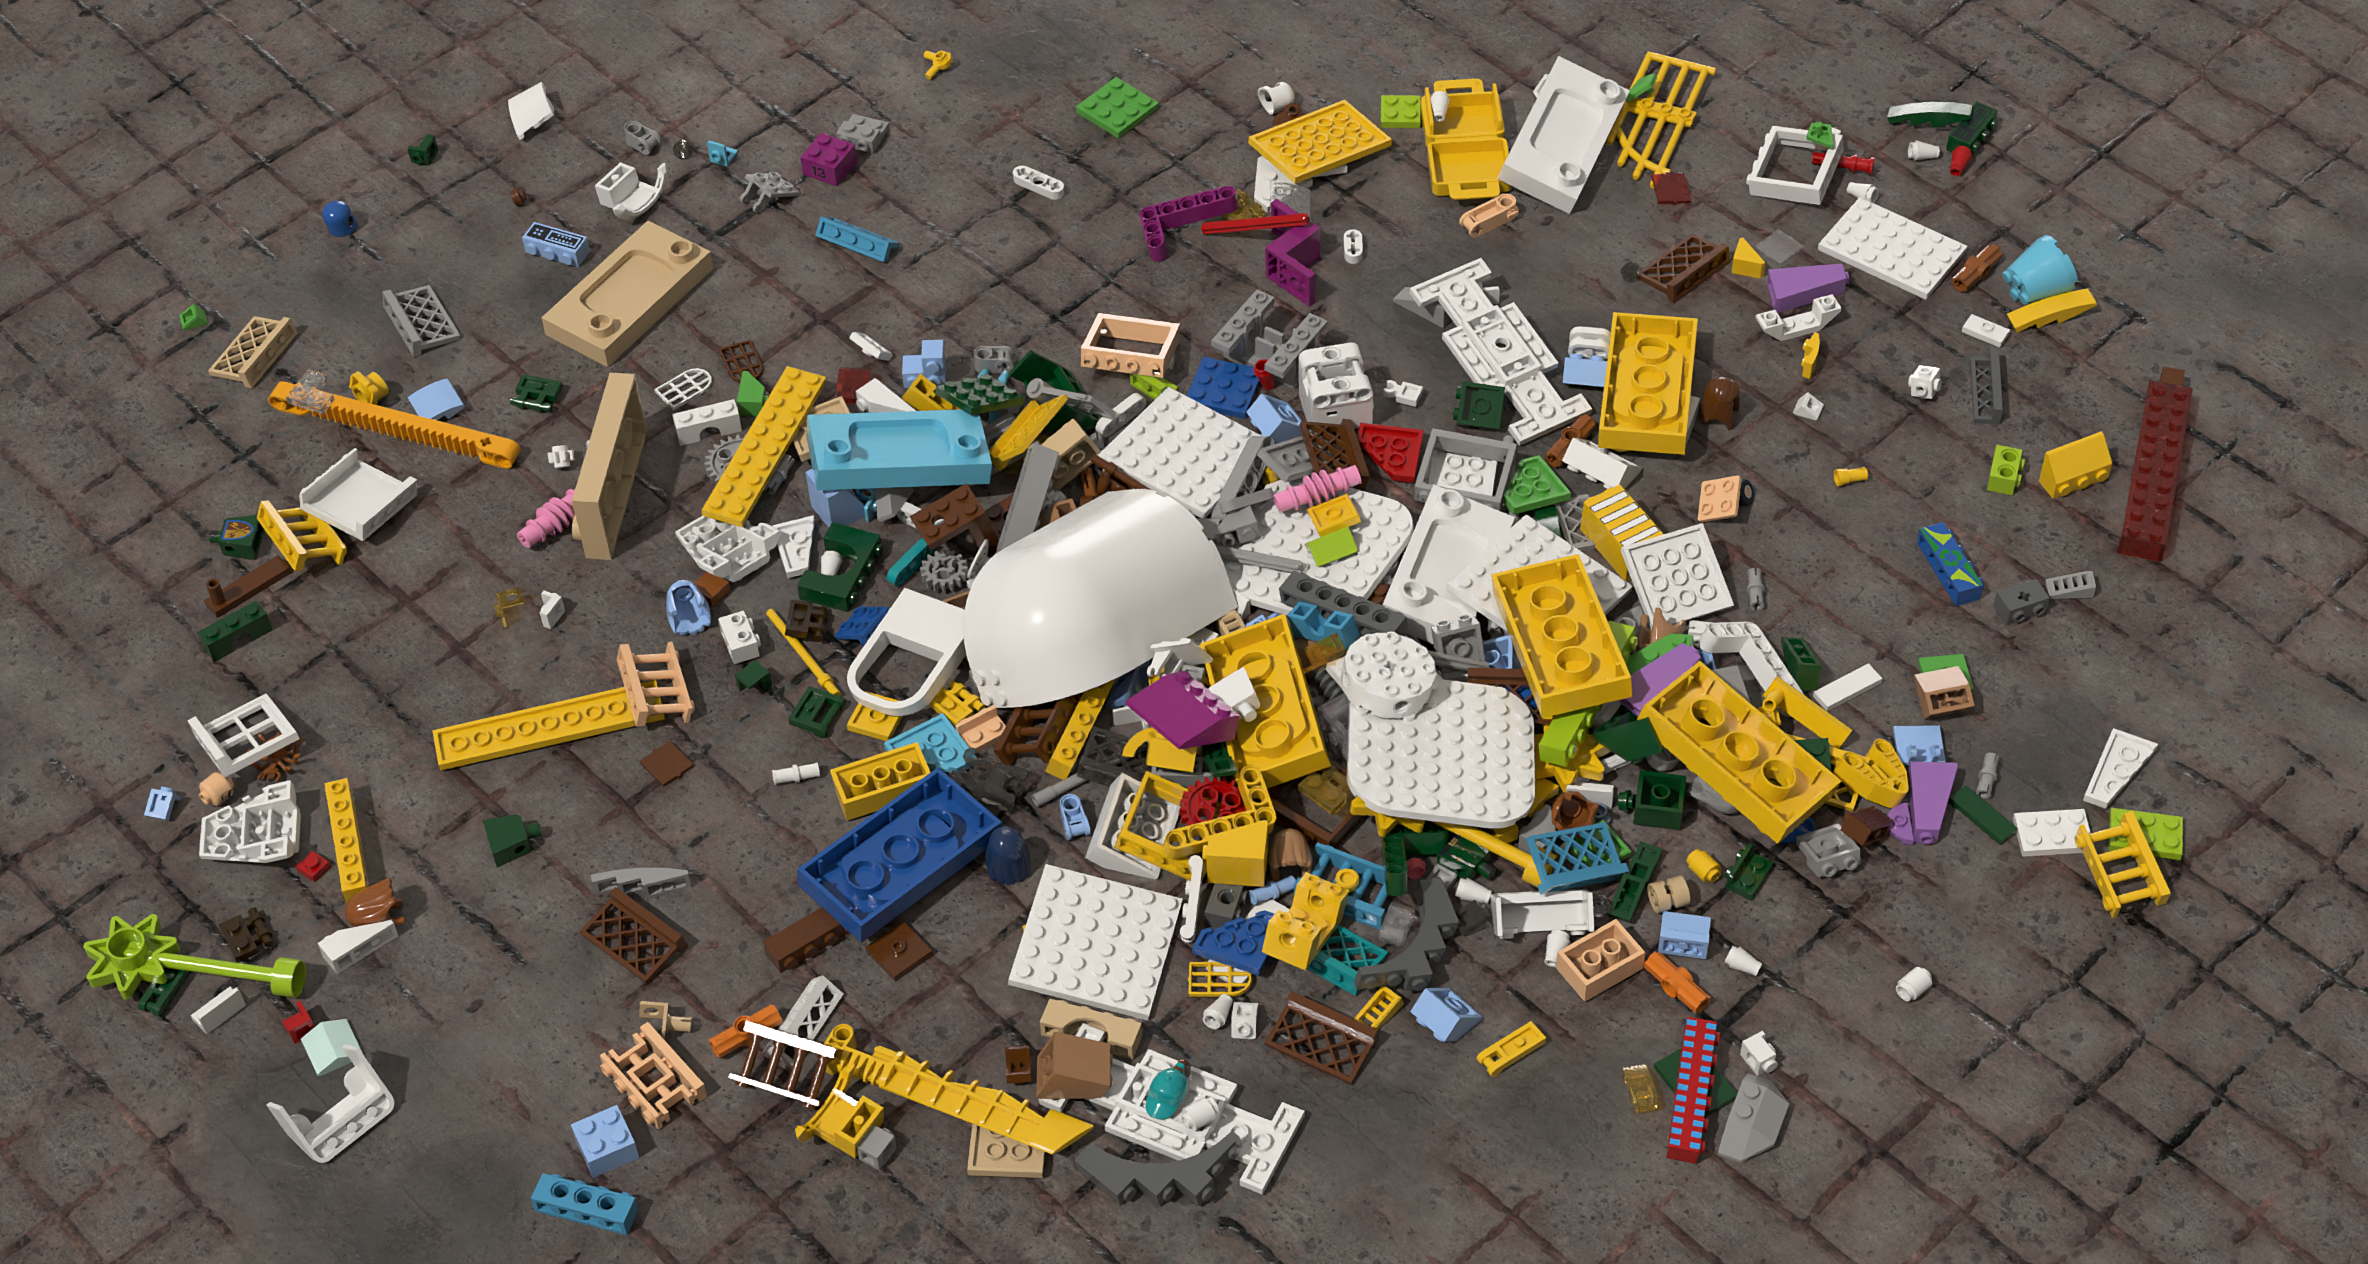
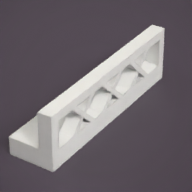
M823 975L812 979L778 1030L799 1036L798 1028L806 1025L808 1034L806 1039L813 1040L844 993ZM825 988L834 995L828 1003H824L822 993ZM813 1007H819L820 1018L818 1021L811 1020L810 1010ZM773 1039L770 1040L762 1052L768 1059H770L774 1048L772 1044ZM782 1052L780 1058L791 1069L796 1052L792 1059L784 1052Z

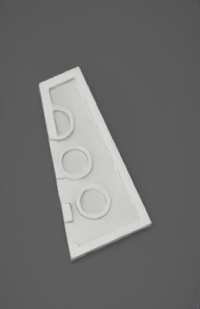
M2113 728L2083 801L2106 809L2157 750L2158 744Z

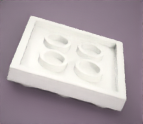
M1435 449L1432 456L1428 484L1493 496L1497 461Z

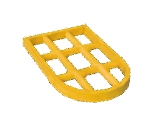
M1189 962V997H1220L1222 994L1230 997L1240 996L1250 988L1252 981L1251 973L1246 971L1234 972L1231 966L1219 962ZM1192 967H1208V972H1192ZM1212 967H1228V972H1214ZM1192 976L1208 977V982L1191 983ZM1211 976L1228 977V983L1211 982ZM1232 976H1248L1249 981L1248 983L1232 982ZM1191 987H1205L1207 992H1191ZM1211 987H1226L1228 992H1211ZM1232 987H1244L1239 991L1232 992Z

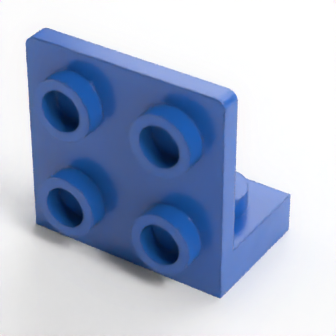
M861 606L856 608L852 613L853 615L840 625L839 630L834 636L836 639H858L864 647L889 611V608L877 606Z

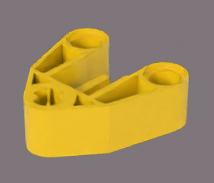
M1876 739L1865 756L1870 758L1869 765L1854 752L1848 751L1842 755L1833 771L1834 775L1841 782L1865 799L1892 809L1902 802L1909 789L1907 771L1893 746L1884 739Z

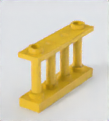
M269 500L260 502L257 520L294 571L303 570L307 558L331 555L338 565L343 564L344 556L347 553L346 545L340 540L329 523L300 508L276 510ZM302 516L305 521L286 523L282 518ZM312 529L315 534L296 537L292 531ZM318 542L324 545V548L305 550L302 547L303 544Z
M2133 811L2124 813L2119 826L2088 834L2084 824L2079 825L2074 837L2076 846L2082 850L2102 894L2103 906L2106 911L2110 912L2112 918L2117 917L2122 904L2150 897L2151 899L2154 898L2157 906L2167 903L2171 894ZM2120 835L2126 837L2128 847L2102 854H2097L2093 845L2094 842ZM2127 856L2135 857L2138 863L2136 868L2110 875L2106 874L2102 863ZM2139 876L2145 879L2147 888L2116 896L2111 885Z

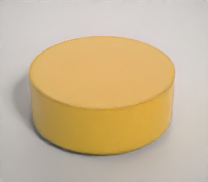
M1342 869L1335 876V884L1348 889L1350 893L1358 888L1359 876L1352 869Z

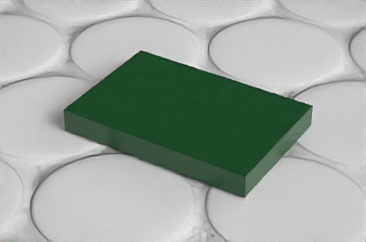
M1681 1049L1655 1062L1653 1067L1674 1094ZM1716 1067L1710 1070V1074L1714 1075L1712 1090L1708 1089L1707 1096H1711L1709 1111H1705L1704 1118L1732 1103L1737 1096L1736 1091Z

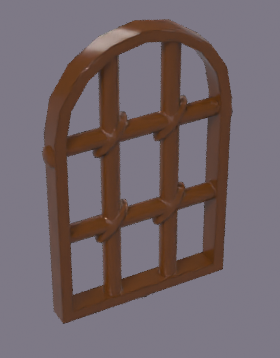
M750 339L719 349L728 374L733 381L740 383L741 379L734 377L733 374L738 373L742 377V371L746 370L751 371L756 380L762 375V362L759 360ZM750 344L753 352H745L743 346ZM740 347L743 355H734L732 349ZM729 350L732 358L725 359L722 352ZM755 355L758 363L751 364L748 356ZM745 359L748 366L740 367L737 360ZM734 362L737 370L731 371L727 363ZM760 366L759 373L756 375L753 368Z

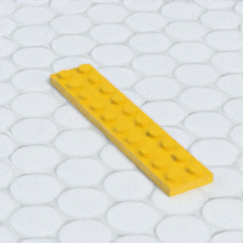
M789 366L786 367L703 506L702 516L743 527L825 386L826 377Z
M656 680L640 683L644 688H658ZM625 687L432 731L438 765L441 771L636 725ZM645 697V701L649 705H662L660 697ZM664 713L650 714L647 717L646 723L665 719Z

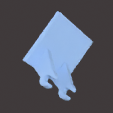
M1940 725L1893 726L1896 752L1904 766L1910 765V761L1946 763Z

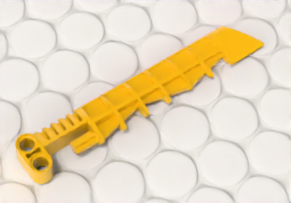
M848 1024L836 1026L824 1043L825 1045L843 1050L841 1059L833 1058L831 1062H828L825 1071L828 1074H838L843 1068L854 1063L856 1064L854 1076L857 1080L863 1079L865 1083L871 1082L873 1086L879 1085L880 1089L1050 1154L1063 1150L1094 1128L1090 1123L1050 1109L1043 1118L1028 1108L1030 1100L1025 1099L1020 1103L1006 1094L1004 1090L979 1087L980 1081L974 1080L970 1085L952 1082L955 1072L949 1070L941 1078L929 1070V1061L925 1060L920 1064L907 1056V1053L904 1051L895 1052L882 1046H876L873 1056L856 1050L857 1044L854 1031Z

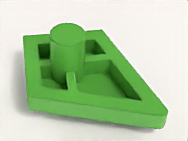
M1649 74L1639 79L1630 89L1625 99L1626 102L1631 101L1644 92L1648 95L1654 92L1652 87L1657 76Z
M1821 122L1811 123L1806 136L1807 140L1833 149L1831 125L1822 124Z

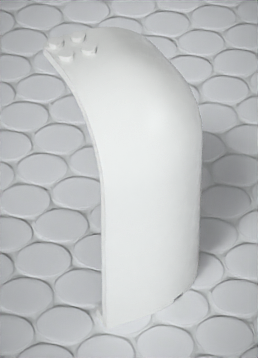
M1148 489L1112 491L1097 497L996 553L982 567L971 586L965 606L963 622L966 655L982 703L988 707L995 705L996 708L1023 707L1051 702L1087 691L1118 678L1153 658L1155 652L1151 650L1152 644H1159L1162 641H1180V639L1187 638L1237 608L1238 605L1221 556L1212 539L1208 541L1202 532L1204 527L1180 503L1169 496L1162 497L1158 495L1157 491Z

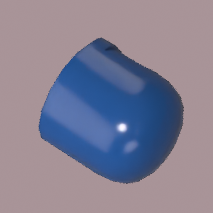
M339 200L332 201L323 208V220L331 235L341 237L357 229V220L351 214V209L345 202ZM348 218L354 221L352 226H349Z

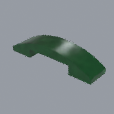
M1224 741L1201 746L1206 766L1213 778L1236 774L1232 756L1229 757Z

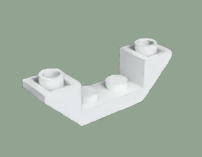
M1833 294L1813 299L1812 311L1781 319L1776 310L1757 314L1755 318L1765 333L1780 341L1820 331L1841 312V307Z

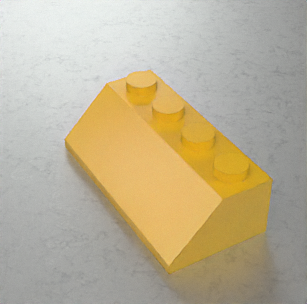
M918 742L830 770L846 821L880 810L931 773Z

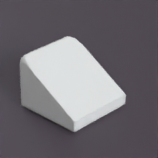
M1807 392L1798 400L1793 413L1817 420L1824 404Z
M1233 588L1232 590L1238 605L1234 610L1243 620L1250 614V599Z

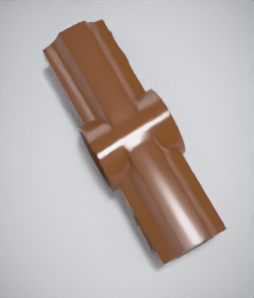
M1993 244L1987 246L1976 257L1970 256L1963 269L1952 278L1955 290L1961 293L1962 291H1967L1978 280H1985L1991 268L2002 259L2003 253L1999 247Z
M1586 414L1584 416L1580 415L1570 427L1562 430L1560 439L1545 454V459L1550 466L1556 468L1563 465L1562 459L1572 438L1586 439L1596 428V423L1592 417Z

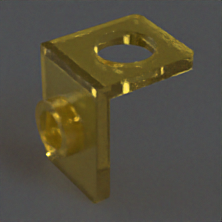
M520 587L496 592L498 604H495L494 608L497 618L501 617L504 628L507 627L503 608L524 603ZM511 594L518 596L513 601L506 600V597Z

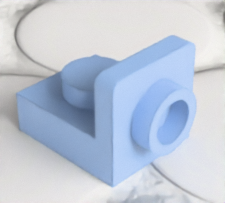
M161 786L160 790L151 789L144 815L169 821L174 801H180L181 796L174 794L175 790Z

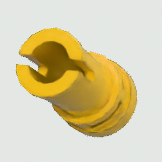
M1866 467L1849 470L1847 468L1835 469L1834 482L1836 486H1843L1855 481H1866L1868 479Z

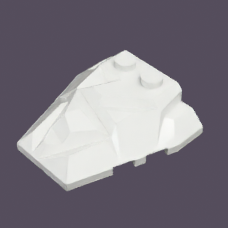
M701 516L675 531L678 540L701 569L732 582L741 580L744 576L768 563L770 559L769 550L776 547L781 537L780 530L766 523L752 526L749 520H746L743 527H739L705 516Z
M292 781L268 785L262 788L264 793L252 799L248 795L242 798L244 803L234 808L228 805L202 818L199 851L201 859L268 863L290 858L294 853L299 852L301 813L296 805V793Z

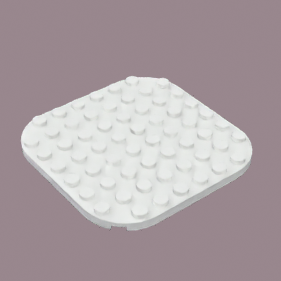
M1303 477L1286 483L1283 480H1278L1266 485L1264 489L1272 488L1273 493L1276 494L1286 490L1288 485L1291 487L1301 485ZM1348 488L1349 491L1346 493L1343 490L1336 492L1335 497L1348 494L1360 516L1361 522L1349 527L1358 549L1357 552L1317 567L1311 551L1307 552L1305 543L1320 538L1307 512L1310 506L1306 503L1298 506L1299 509L1296 511L1292 508L1279 513L1274 499L1250 506L1256 518L1261 538L1233 546L1232 548L1300 560L1303 563L1301 574H1307L1311 578L1324 581L1333 587L1344 589L1348 593L1361 596L1367 600L1408 545L1414 528L1409 510L1400 502L1354 488ZM1329 494V500L1334 499L1332 494ZM1321 497V503L1326 502L1324 497ZM1313 500V507H1314V506L1318 505V503L1316 502V500ZM1222 559L1232 589L1238 590L1246 598L1250 599V605L1288 615L1293 609L1281 602L1279 587L1292 572Z
M1435 678L1428 702L1416 714L1403 718H1381L1372 715V711L1362 706L1358 708L1350 702L1347 782L1352 794L1365 802V806L1369 809L1389 816L1483 828L1509 827L1515 825L1517 820L1522 817L1525 818L1529 814L1535 797L1534 721L1527 705L1505 688Z

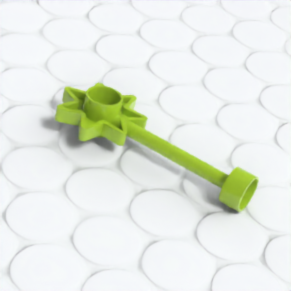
M156 914L149 915L134 927L130 926L120 917L114 916L110 921L109 938L88 941L83 945L87 956L96 961V964L86 976L91 987L96 988L116 982L118 990L125 1000L132 996L141 980L158 984L166 983L167 976L162 967L270 982L271 991L274 995L292 998L300 996L306 979L305 962L299 959L279 957L272 968L175 954L180 951L179 943L175 937L159 936L161 924Z

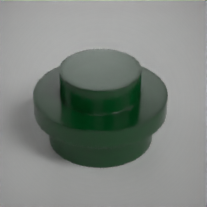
M1625 790V792L1619 793L1618 809L1623 810L1624 813H1630L1631 809L1635 808L1636 798L1635 795H1632L1631 790Z

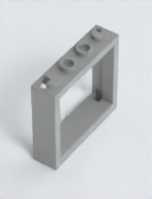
M1432 428L1416 480L1414 500L1426 503L1433 485L1426 484L1425 479L1434 450L1436 449L1505 462L1495 497L1442 487L1455 490L1461 496L1501 511L1503 496L1508 488L1516 460L1517 444Z

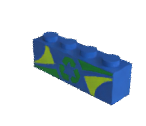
M1944 522L1919 528L1917 545L1955 606L1980 600L1982 590L1984 589L1983 580L1975 573L1971 561H1968L1965 557L1963 549L1955 541L1952 531L1946 527Z

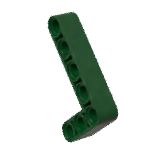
M1424 824L1423 831L1417 833L1404 825H1396L1385 837H1381V852L1387 894L1392 896L1407 894L1408 868L1406 855L1438 854L1449 843V830L1437 824Z

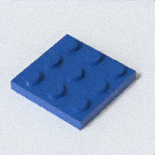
M1203 357L1187 397L1219 414L1246 419L1247 410L1251 407L1260 381L1253 372L1254 367Z

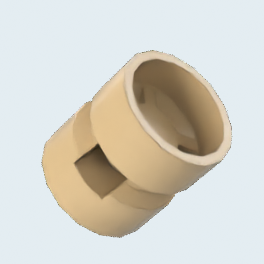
M1681 875L1668 878L1666 883L1660 880L1648 884V897L1653 910L1657 914L1669 911L1672 906L1680 908L1690 904L1689 889Z

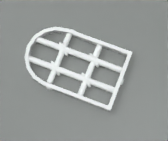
M690 369L654 390L673 410H676L710 389L712 378L709 372L704 369ZM697 373V374L694 375V376H690V377L688 376L689 374ZM702 374L708 376V378L699 383L693 381ZM683 377L687 379L679 385L673 384L676 381L682 379ZM690 382L694 385L686 391L681 392L678 389ZM708 382L707 386H705L703 389L700 387L704 383ZM668 386L672 387V389L663 394L659 392ZM694 389L699 390L698 392L689 397L685 396V394L691 392ZM673 391L679 393V395L670 400L665 397ZM682 397L684 398V400L679 402L678 404H672V402H674L675 400Z

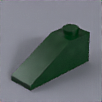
M1781 637L1787 670L1802 692H1808L1809 690L1817 691L1822 665L1804 638Z

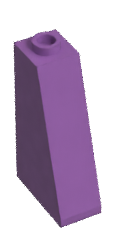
M1843 264L1769 269L1767 287L1773 310H1776L1777 313L1813 303V299L1831 294L1833 296L1842 294L1845 291V285L1849 283L1848 272L1844 271Z
M1684 643L1678 645L1630 675L1632 697L1617 701L1638 717L1647 702L1697 662L1701 661L1699 651L1693 646L1688 647Z
M1910 761L1907 778L1914 843L1937 844L1956 776L1957 763Z

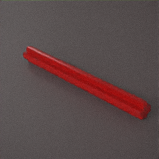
M1307 213L1205 222L1202 224L1201 230L1203 234L1207 235L1308 225L1310 218Z

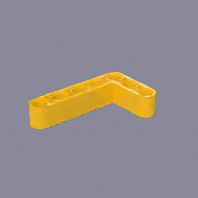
M1252 765L1246 766L1241 770L1238 788L1246 811L1169 831L1166 834L1163 845L1165 855L1175 859L1203 852V845H1208L1209 836L1216 834V830L1224 832L1238 828L1237 825L1242 824L1245 826L1259 822L1260 819L1269 821L1268 834L1273 831L1276 813L1260 770ZM1245 778H1252L1254 782H1247ZM1257 798L1260 799L1262 802L1256 803L1252 799ZM1199 836L1202 840L1196 841L1192 837ZM1170 842H1177L1180 846H1172Z

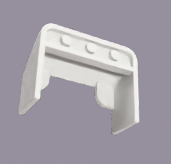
M1570 889L1540 895L1539 891L1490 894L1494 934L1499 936L1500 939L1514 938V934L1518 932L1571 931V935L1586 934L1585 930L1589 932L1594 931L1592 892L1586 889Z
M347 1044L342 1046L355 1066L344 1077V1085L350 1094L312 1124L304 1115L294 1114L289 1116L283 1106L272 1102L266 1105L286 1134L314 1161L320 1163L328 1162L387 1116L394 1108L392 1095L358 1047Z

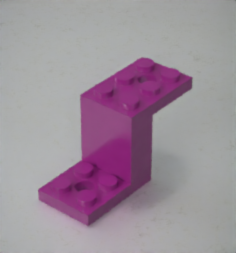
M1277 198L1271 202V216L1300 214ZM1311 221L1305 226L1272 228L1271 232L1279 238L1265 247L1266 277L1310 307L1315 303V273L1307 267L1320 258V228Z

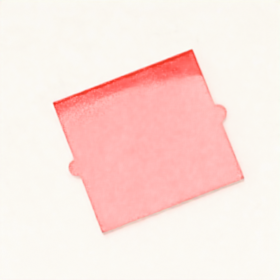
M1666 172V174H1652L1651 178L1658 204L1676 205L1677 203L1691 202L1684 173L1670 174Z

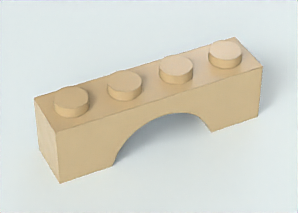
M1049 999L1040 1020L1042 1036L1051 1038L1054 1032L1072 1035L1077 1033L1084 1023L1105 1032V1040L1110 1044V1054L1133 1060L1142 1039L1141 1023L1131 1018L1117 1017L1108 1012L1102 1013L1091 1010L1086 1006L1072 1005L1064 1000Z

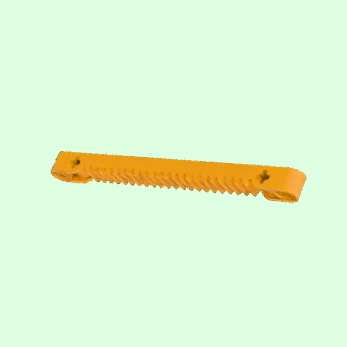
M284 381L279 382L268 397L269 404L279 411L301 416L312 412L313 417L318 415L320 419L327 417L328 421L334 418L335 423L342 421V424L345 425L349 422L350 427L356 424L357 428L360 429L364 426L365 431L371 428L372 432L375 433L379 430L381 435L385 432L387 436L394 434L396 439L401 436L402 440H406L409 437L410 442L416 440L417 444H420L424 441L425 446L431 444L432 448H435L439 445L440 450L446 447L447 452H450L454 449L455 454L462 451L463 456L469 453L470 458L479 455L481 462L500 468H511L521 453L520 445L511 439Z

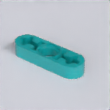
M923 538L918 540L890 568L886 577L887 582L896 587L901 586L922 565V561H926L927 556L932 555L934 549L930 550Z

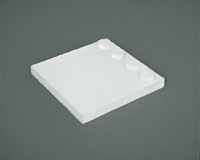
M1703 523L1623 546L1620 549L1644 614L1648 615L1647 622L1651 631L1655 608H1661L1666 621L1671 625H1675L1682 619L1689 621L1734 606Z

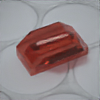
M839 368L837 398L842 396L845 403L857 404L856 390L869 382L870 369Z

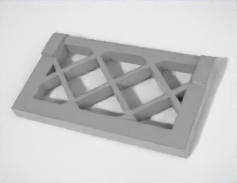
M1589 494L1578 495L1577 497L1570 498V500L1553 504V506H1556L1564 540L1580 551L1594 549L1595 543L1588 539L1587 535L1584 537L1575 533L1581 527V519L1576 520L1570 517L1574 510L1582 514L1583 509L1578 507V505L1583 504L1590 497ZM1562 507L1570 508L1566 515L1563 514ZM1566 520L1576 524L1571 531L1568 530ZM1571 536L1581 540V542L1573 544Z

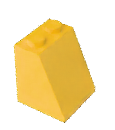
M1262 820L1209 836L1208 845H1203L1202 859H1204L1203 873H1207V883L1264 887L1268 857V820Z

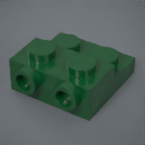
M1463 381L1461 387L1457 386L1455 399H1459V407H1454L1453 420H1457L1456 425L1499 430L1505 387Z

